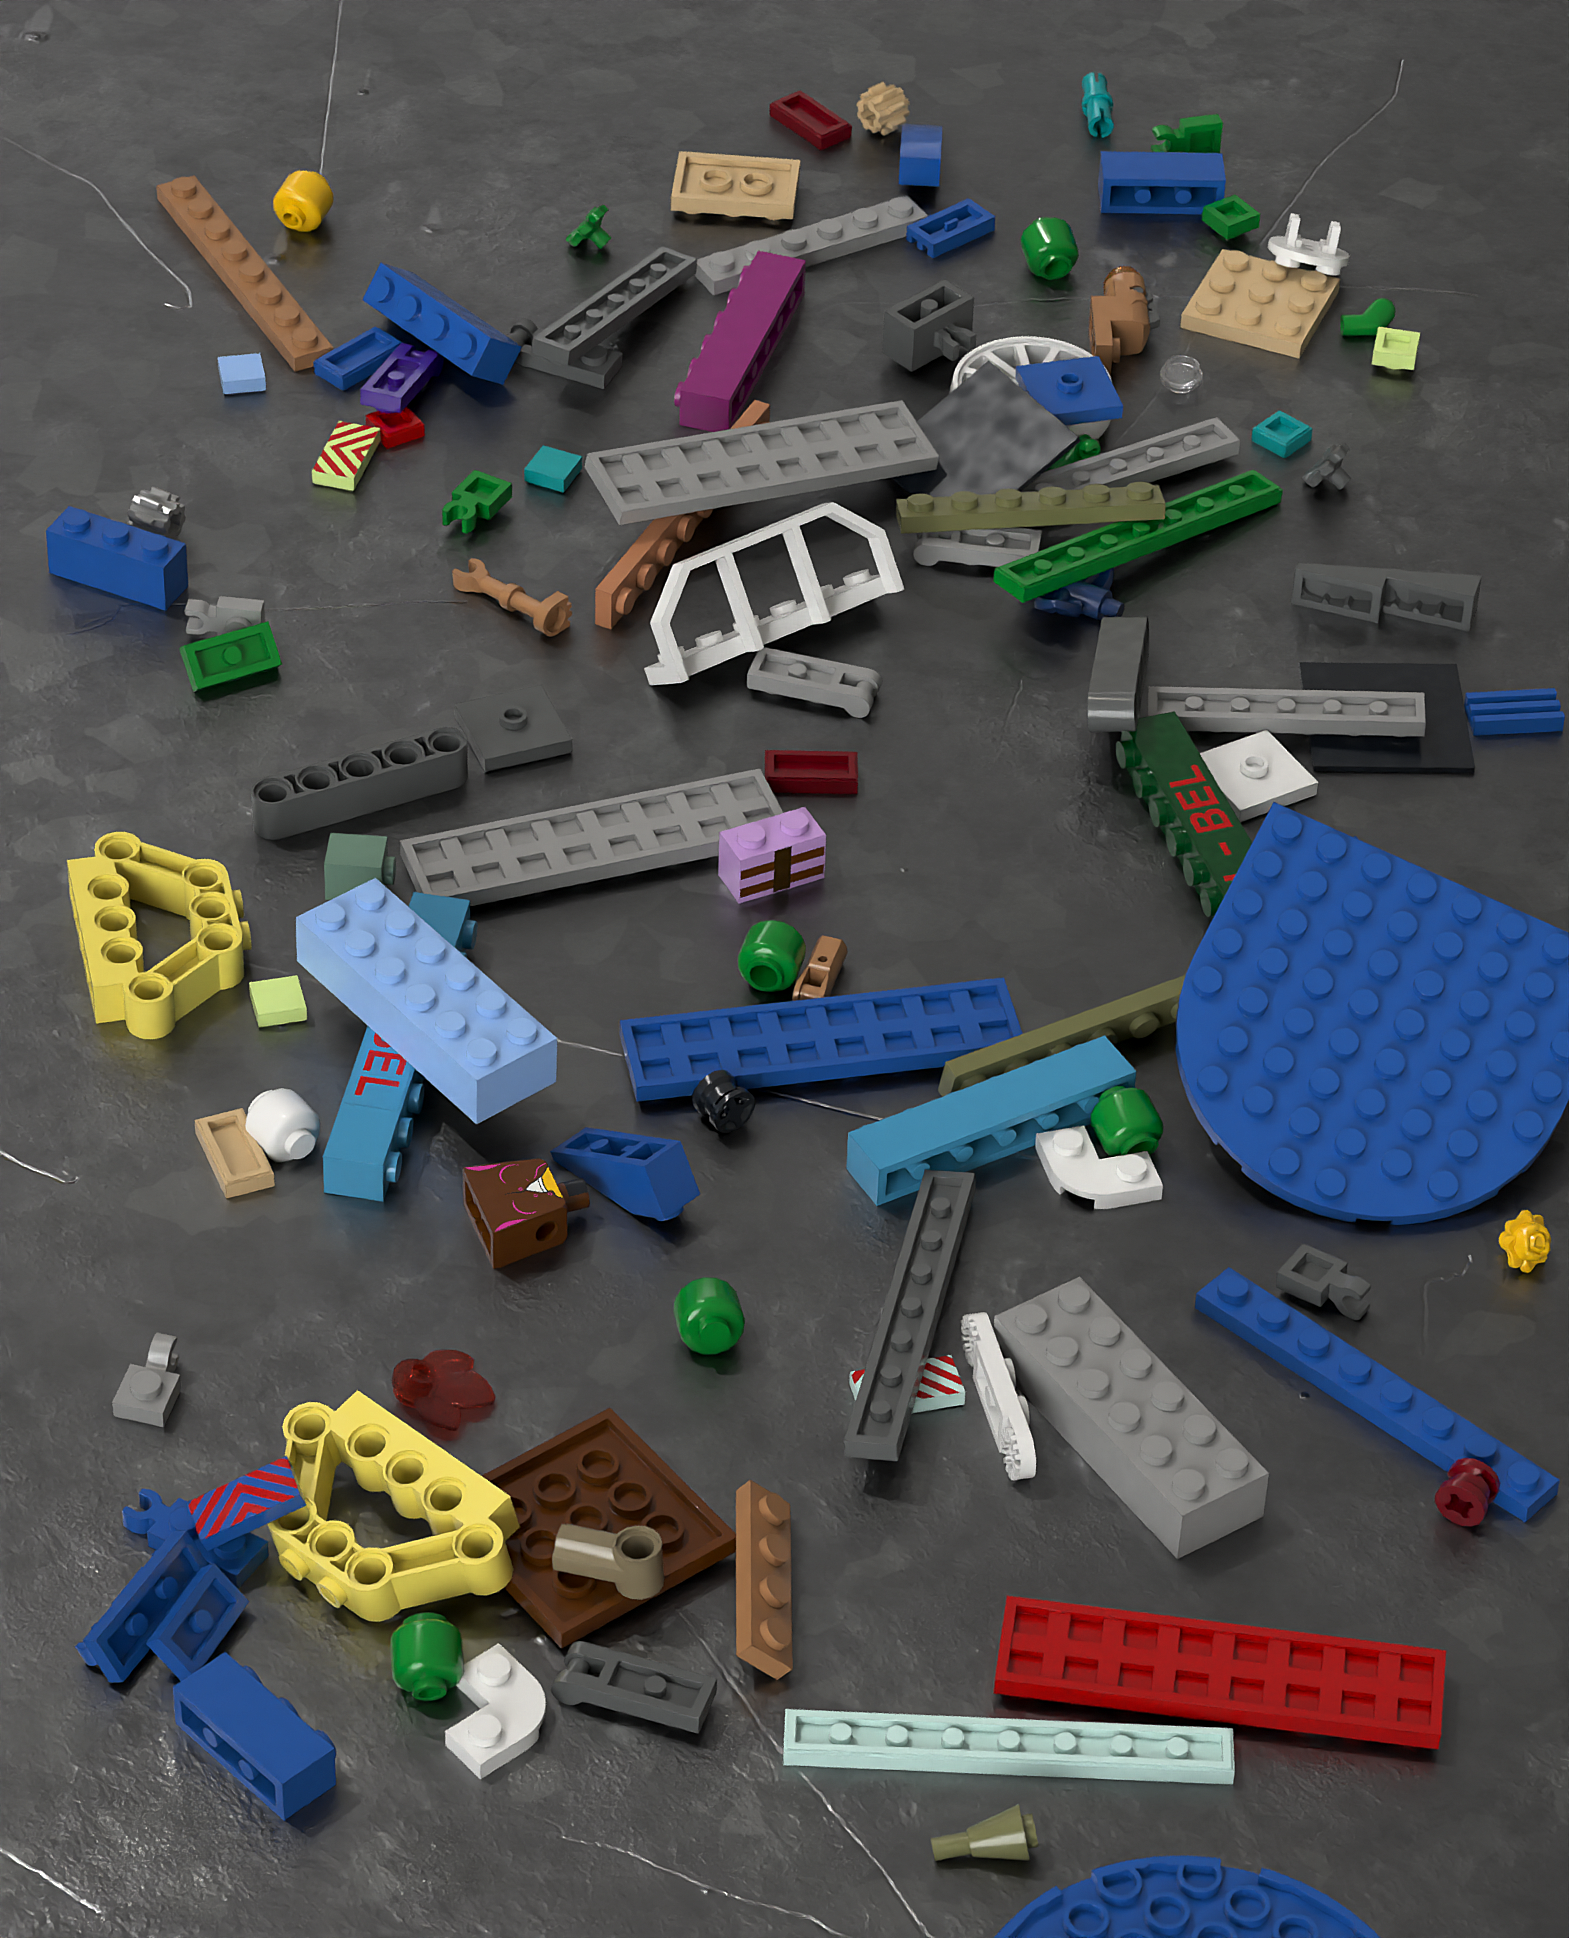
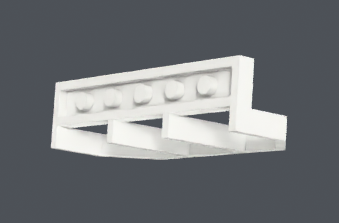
M834 502L823 503L673 564L650 622L660 654L657 655L658 663L644 668L649 685L685 682L689 680L688 676L745 652L759 651L764 648V644L812 624L826 623L831 620V616L884 594L897 593L904 590L885 530ZM822 516H827L868 538L880 575L870 576L869 570L866 569L843 577L845 585L833 589L832 585L820 587L800 525ZM782 533L805 601L796 604L795 600H790L777 604L770 608L771 616L759 620L758 615L753 616L732 553ZM715 560L736 621L732 624L735 631L723 636L721 631L702 635L695 639L696 647L685 651L683 646H677L670 621L690 570Z

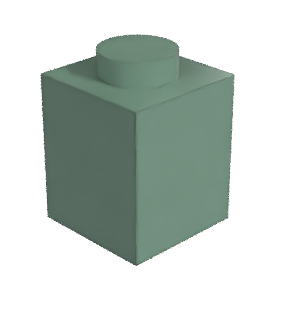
M330 833L324 861L325 900L336 898L374 878L379 880L385 887L386 885H394L396 857L388 856L387 836Z

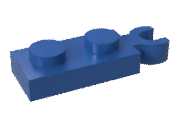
M142 1488L139 1492L140 1507L146 1511L138 1512L127 1506L122 1510L124 1527L133 1533H147L148 1546L155 1550L160 1548L173 1531L187 1530L208 1565L214 1563L237 1589L243 1585L269 1556L268 1541L250 1532L207 1552L199 1539L188 1503L181 1498H178L171 1507L162 1504V1499L158 1493Z

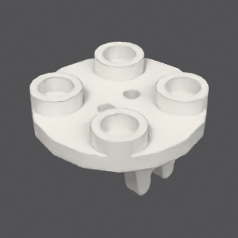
M1291 213L1285 236H1276L1269 239L1267 248L1272 254L1276 255L1275 262L1283 266L1298 268L1300 262L1316 265L1315 270L1320 273L1340 275L1341 267L1347 266L1350 255L1337 248L1341 230L1339 222L1331 221L1327 239H1320V242L1300 237L1301 235L1298 234L1299 215Z

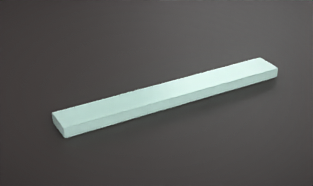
M785 1709L783 1765L1233 1785V1728Z

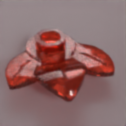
M435 1350L426 1355L422 1360H403L395 1366L391 1376L393 1393L398 1401L408 1407L417 1408L420 1416L426 1422L446 1430H458L461 1420L460 1410L493 1405L496 1399L492 1387L487 1380L480 1374L471 1371L474 1359L470 1355L457 1350Z

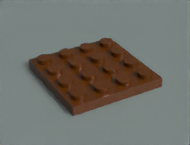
M610 1407L482 1475V1477L511 1497L520 1526L505 1541L512 1562L513 1573L511 1580L504 1588L561 1648L566 1647L736 1552V1533ZM572 1524L616 1534L631 1526H646L654 1529L660 1535L663 1547L664 1584L662 1589L650 1598L642 1600L630 1599L623 1596L617 1590L615 1582L553 1570L552 1556L556 1536L561 1525Z

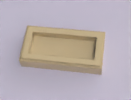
M243 1108L195 1120V1133L226 1199L275 1186L274 1172L263 1149L245 1128L247 1116Z

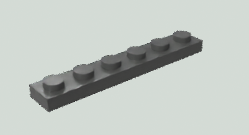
M661 246L533 337L531 353L546 358L554 365H571L695 275L697 259Z

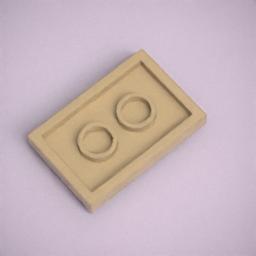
M679 151L671 194V211H684L688 214H724L729 217L754 216L765 217L770 220L793 219L800 177V160Z

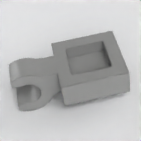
M156 1333L149 1348L146 1366L129 1365L112 1402L114 1417L160 1427L165 1426L182 1389L180 1374L174 1373L179 1361V1355L172 1353L177 1343L176 1336Z

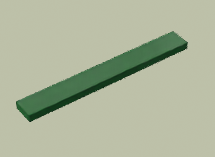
M1253 469L1165 503V519L1114 522L995 568L993 582L1024 603L1281 503L1283 489Z

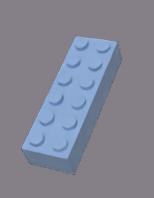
M376 878L296 917L297 962L475 1124L490 1118L556 1082L557 1038Z

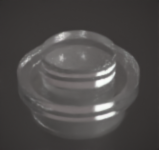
M1176 355L1170 357L1160 371L1161 383L1175 393H1187L1198 388L1202 383L1203 374L1199 368V363L1189 356Z

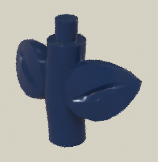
M1114 568L1034 598V607L1048 613L1058 612L1060 615L1079 617L1080 614L1097 620H1101L1105 615L1108 617H1121L1125 604L1112 599V592L1109 590L1113 583Z

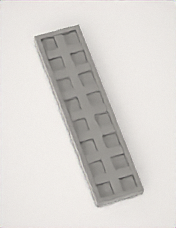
M903 400L587 453L584 467L618 524L623 525L936 470L939 455Z
M755 769L400 840V855L417 893L470 900V906L719 856V832L779 815L783 811L761 769Z

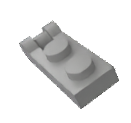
M1015 527L917 533L918 541L915 544L913 556L917 563L924 566H932L940 560L972 566L986 565L999 567L1039 552L1042 530Z
M765 647L757 652L747 673V688L808 700L813 703L842 707L848 714L856 718H862L869 714L874 702L873 697L878 694L882 684L881 676L875 670Z

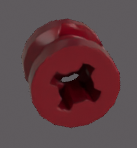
M1462 1458L1456 1460L1447 1473L1449 1480L1444 1481L1435 1493L1434 1501L1437 1509L1445 1518L1458 1525L1471 1527L1478 1525L1484 1519L1488 1511V1504L1496 1498L1500 1490V1481L1494 1470L1484 1462L1474 1458Z

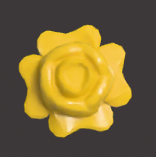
M1522 1210L1516 1219L1508 1220L1505 1223V1231L1500 1234L1499 1245L1506 1251L1510 1267H1520L1522 1272L1530 1273L1536 1264L1547 1260V1254L1551 1248V1236L1544 1226V1218L1541 1215H1532L1530 1211Z

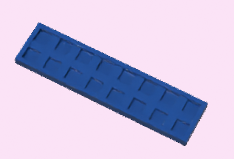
M1004 977L620 1020L619 1031L636 1102L691 1096L699 1082L705 1076L717 1070L728 1071L737 1080L738 1087L752 1089L944 1067L946 1061L1023 1034Z

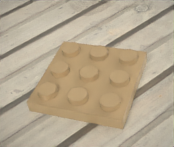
M1222 249L1183 311L1180 328L1300 358L1337 296L1340 279L1318 271L1283 266L1275 261L1246 255L1241 251Z

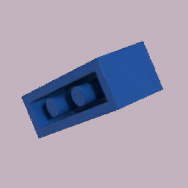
M1101 151L1098 180L1101 213L1202 214L1203 206L1224 199L1226 177L1222 153Z
M68 506L46 529L49 573L165 611L188 587L186 543Z
M226 1652L173 1686L175 1723L282 1820L285 1821L336 1785L335 1758L337 1752L327 1734L321 1730H313L299 1717L296 1709L287 1699L282 1697L278 1699L263 1686L259 1676L249 1666L242 1667Z

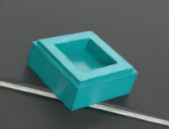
M1279 410L1252 428L1251 441L1285 459L1311 441L1313 428Z
M543 445L525 467L524 481L565 492L582 470V456Z

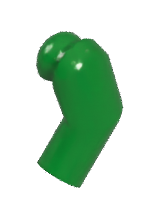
M1378 298L1370 304L1363 314L1341 315V335H1377L1378 327L1387 328L1393 321L1396 312L1394 304L1387 298Z

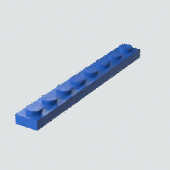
M1230 1267L1196 1293L1195 1308L1446 1472L1449 1471L1456 1460L1462 1458H1474L1484 1462L1494 1470L1500 1481V1490L1493 1502L1523 1522H1527L1557 1495L1560 1479Z

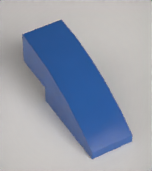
M902 124L899 165L900 185L939 187L943 126Z

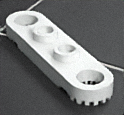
M985 1312L964 1315L961 1320V1332L963 1333L961 1337L962 1341L967 1340V1343L963 1345V1350H966L965 1357L971 1367L974 1366L973 1380L999 1453L1006 1454L1003 1461L1006 1463L1005 1469L1008 1472V1477L1012 1481L1033 1478L1036 1473V1455L1033 1438L1028 1427L1030 1421L1029 1409L1026 1398L1016 1394V1377L1012 1360L1010 1358H1003L991 1322Z

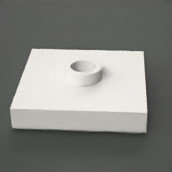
M1268 730L1200 753L1240 822L1269 812L1273 802L1286 806L1317 795L1318 781Z

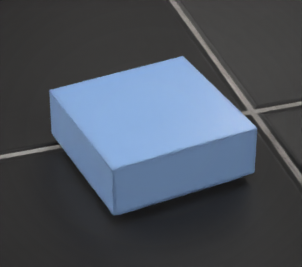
M260 353L218 357V371L223 394L266 390V378Z

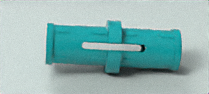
M1091 72L1082 80V89L1084 91L1082 111L1088 117V130L1090 134L1097 137V127H1099L1101 137H1106L1114 129L1111 116L1112 106H1114L1113 98L1107 91L1106 77L1098 72V82H1096L1095 73Z

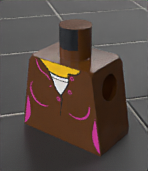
M540 1158L463 1167V1204L493 1269L563 1244L567 1239V1213L589 1208L590 1206L589 1193L583 1178L557 1184L547 1162Z

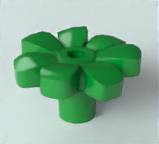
M605 205L591 209L585 217L586 221L584 220L577 229L570 232L566 237V241L573 247H576L580 241L589 238L599 249H602L612 238L600 227L602 218L609 209Z

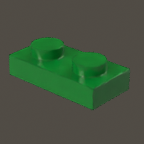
M268 621L190 643L179 648L193 692L278 668L282 665Z

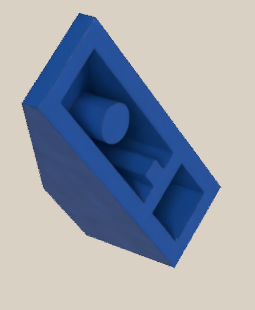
M585 1127L550 1151L555 1162L577 1177L583 1178L586 1183L635 1215L653 1217L659 1221L669 1220L680 1215L684 1211V1205L700 1195L681 1141Z

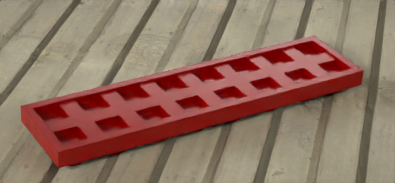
M1007 1596L995 1674L994 1694L1439 1749L1446 1650Z

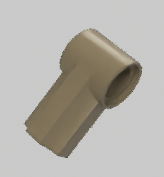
M572 1524L561 1525L556 1536L552 1556L553 1570L615 1582L617 1590L623 1596L630 1599L642 1600L650 1598L662 1589L664 1584L663 1547L661 1537L654 1529L646 1526H631L616 1534Z

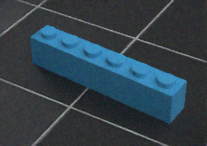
M1106 1036L1078 1044L1068 1050L1036 1060L1023 1067L991 1077L986 1081L951 1092L941 1098L906 1109L896 1115L848 1132L846 1169L875 1205L879 1206L918 1191L925 1170L967 1172L1034 1146L1037 1133L1091 1124V1112L1099 1102L1100 1096L1106 1090L1115 1086L1135 1088L1137 1071Z

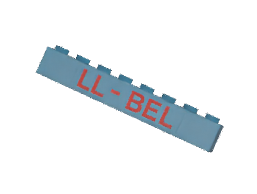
M413 892L408 907L467 958L465 951L466 949H474L478 929L477 921L470 920V900ZM367 1026L323 1155L324 1193L383 1202L389 1183L398 1182L402 1166V1153H400L401 1147L409 1148L413 1133V1118L411 1116L412 1113L420 1114L424 1100V1084L422 1082L423 1079H427L369 1026Z

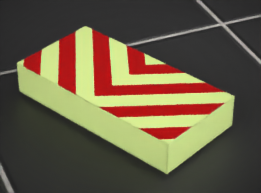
M338 421L312 470V483L354 491L380 442V428Z

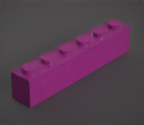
M757 251L750 266L745 265L743 267L739 285L737 288L730 290L727 307L724 311L718 312L712 334L705 335L699 357L692 358L687 379L685 382L680 381L677 385L674 405L675 407H680L679 425L717 432L729 430L735 424L805 294L806 260Z

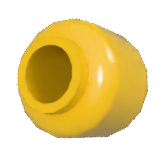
M295 171L286 178L273 199V208L279 220L286 227L296 231L310 232L318 228L332 207L334 195L327 180L319 173Z

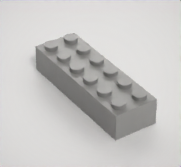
M1077 1277L994 1316L993 1331L1003 1358H1010L1012 1360L1015 1370L1016 1387L1176 1559L1264 1516L1269 1478L1268 1471L1081 1277Z

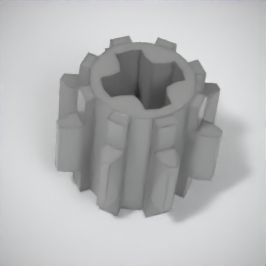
M153 486L150 492L140 490V494L132 499L131 507L127 513V516H129L128 525L174 539V537L180 535L183 523L186 521L184 513L186 508L183 504L178 503L179 496Z

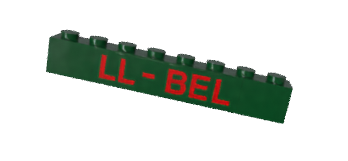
M1175 711L1139 718L1136 731H1122L1121 741L1116 744L1118 763L1122 769L1127 768L1132 777L1136 795L1139 798L1143 797L1149 807L1150 817L1154 826H1160L1166 836L1170 854L1173 857L1177 856L1181 862L1186 882L1197 890L1205 915L1207 917L1212 916L1213 918L1252 841Z

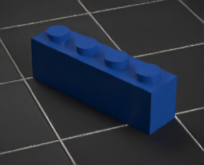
M380 263L362 299L474 377L503 385L522 349L519 344L415 273Z

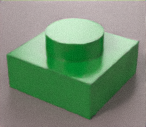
M1234 194L1203 206L1202 221L1228 240L1259 228L1260 213Z

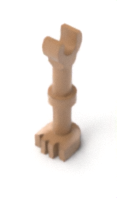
M474 558L468 560L469 573L462 572L456 568L452 570L453 586L457 590L463 592H483L499 600L501 607L511 612L518 610L532 617L534 628L547 636H555L570 626L568 618L572 616V611L570 610L572 604L568 601V596L559 591L540 602L527 595L523 587L515 583L505 584L491 577L490 573L485 569V564Z

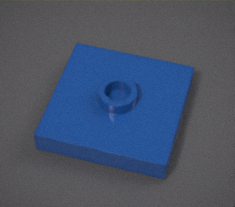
M1099 356L1016 366L1015 379L1019 387L1065 426L1119 419L1123 416V404Z

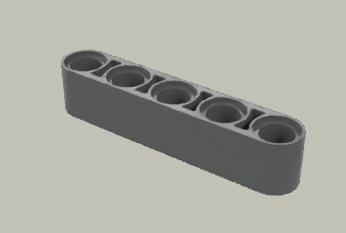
M1148 616L1102 617L1088 691L1087 712L1089 732L1137 730L1149 657Z
M436 728L262 778L253 784L251 789L254 832L264 839H283L458 788L468 778L467 737L461 730L456 728Z

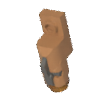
M1119 266L1111 270L1103 283L1104 296H1091L1088 326L1090 352L1093 356H1099L1110 377L1112 363H1119L1120 355L1140 353L1147 342L1150 330L1159 327L1160 316L1154 305L1149 288L1145 286L1143 277L1134 268L1129 266Z

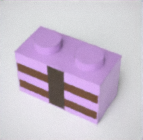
M806 807L719 832L718 875L739 904L823 879L825 872L826 834Z

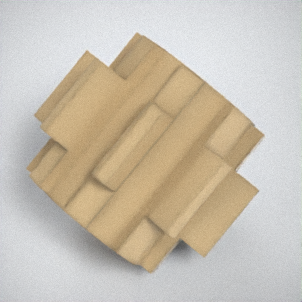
M880 82L868 88L867 92L861 94L862 100L858 101L856 106L858 107L857 116L858 119H861L863 127L866 130L870 129L872 133L880 131L882 136L897 130L899 125L906 123L905 117L909 115L910 111L908 110L909 100L903 94L904 91L900 87L895 88L894 84L886 86L884 82Z

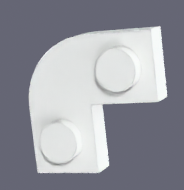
M1084 1125L1036 1134L1035 1149L1051 1185L1059 1194L1067 1190L1077 1196L1094 1199V1209L1117 1208L1162 1199L1163 1184L1147 1151L1099 1159Z
M499 1643L464 1664V1675L456 1686L480 1710L446 1730L445 1741L446 1746L479 1779H482L535 1744L539 1739V1728L545 1717L546 1701L544 1691L536 1678Z

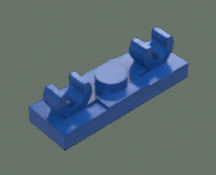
M187 1530L173 1531L160 1548L153 1552L151 1559L146 1565L138 1570L111 1603V1607L97 1623H94L91 1627L92 1630L82 1640L83 1642H79L75 1646L84 1662L89 1666L98 1665L109 1683L124 1682L150 1650L146 1642L200 1568L208 1565Z

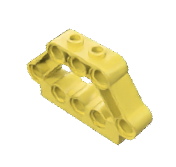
M108 833L99 838L95 843V857L67 860L70 900L95 1021L98 1024L126 1020L127 1028L134 1036L142 1039H158L171 1033L176 1021L215 993L232 988L243 979V951L251 950L252 946L248 921L239 922L240 918H244L242 895L240 889H231L228 872L225 866L218 861L212 859L196 860L141 842L138 837L131 833ZM130 899L185 916L190 920L191 941L147 972H144L143 947L137 941L136 915L130 907Z
M358 1390L336 1411L319 1402H307L292 1409L284 1418L282 1429L287 1442L285 1456H287L294 1468L306 1506L268 1523V1527L278 1551L281 1565L295 1579L302 1580L306 1577L316 1585L324 1599L334 1607L340 1608L344 1605L359 1617L376 1622L390 1619L402 1609L463 1594L473 1593L486 1596L494 1594L509 1583L512 1578L513 1566L505 1541L520 1526L511 1497ZM341 1462H344L353 1469L357 1483L363 1489L370 1492L385 1491L389 1494L395 1510L401 1516L411 1519L423 1518L429 1523L433 1536L382 1549H364L358 1545L355 1534L348 1524L337 1520L327 1521L336 1467Z

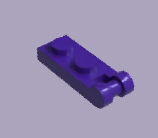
M401 343L361 388L360 404L375 407L377 411L385 413H401L432 376L438 377L440 375L444 356L431 349L426 353L416 351L415 346Z

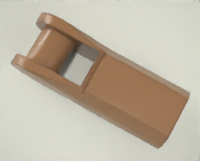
M822 935L817 940L805 969L796 981L792 1001L830 997L832 988L848 953L847 946L842 939Z

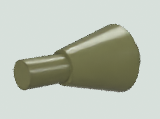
M1019 1804L967 1828L966 1832L931 1838L935 1861L972 1854V1857L1030 1861L1028 1849L1039 1847L1033 1814L1021 1815Z

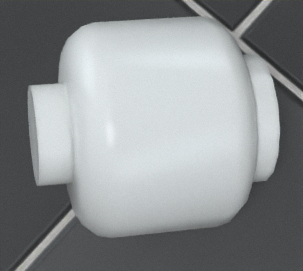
M283 1088L269 1090L258 1095L248 1109L245 1124L247 1132L261 1146L264 1154L276 1163L301 1159L307 1156L315 1146L321 1126L319 1117L313 1109L293 1090Z

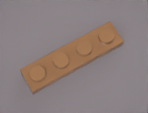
M749 1480L736 1490V1656L778 1680L792 1670L790 1503L786 1502L778 1494L770 1492L754 1481Z

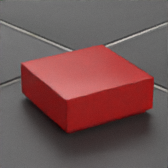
M407 406L401 413L376 411L366 415V426L380 428V442L387 449L425 436V424Z

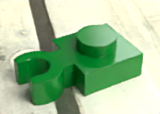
M1218 114L1180 118L1178 129H1172L1167 125L1155 126L1152 128V133L1156 140H1165V142L1159 145H1151L1150 150L1152 152L1220 153L1223 122Z
M478 470L472 471L452 491V501L444 505L442 509V525L448 526L452 521L462 519V532L467 534L473 531L476 527V518L478 516L490 520L512 498V483Z

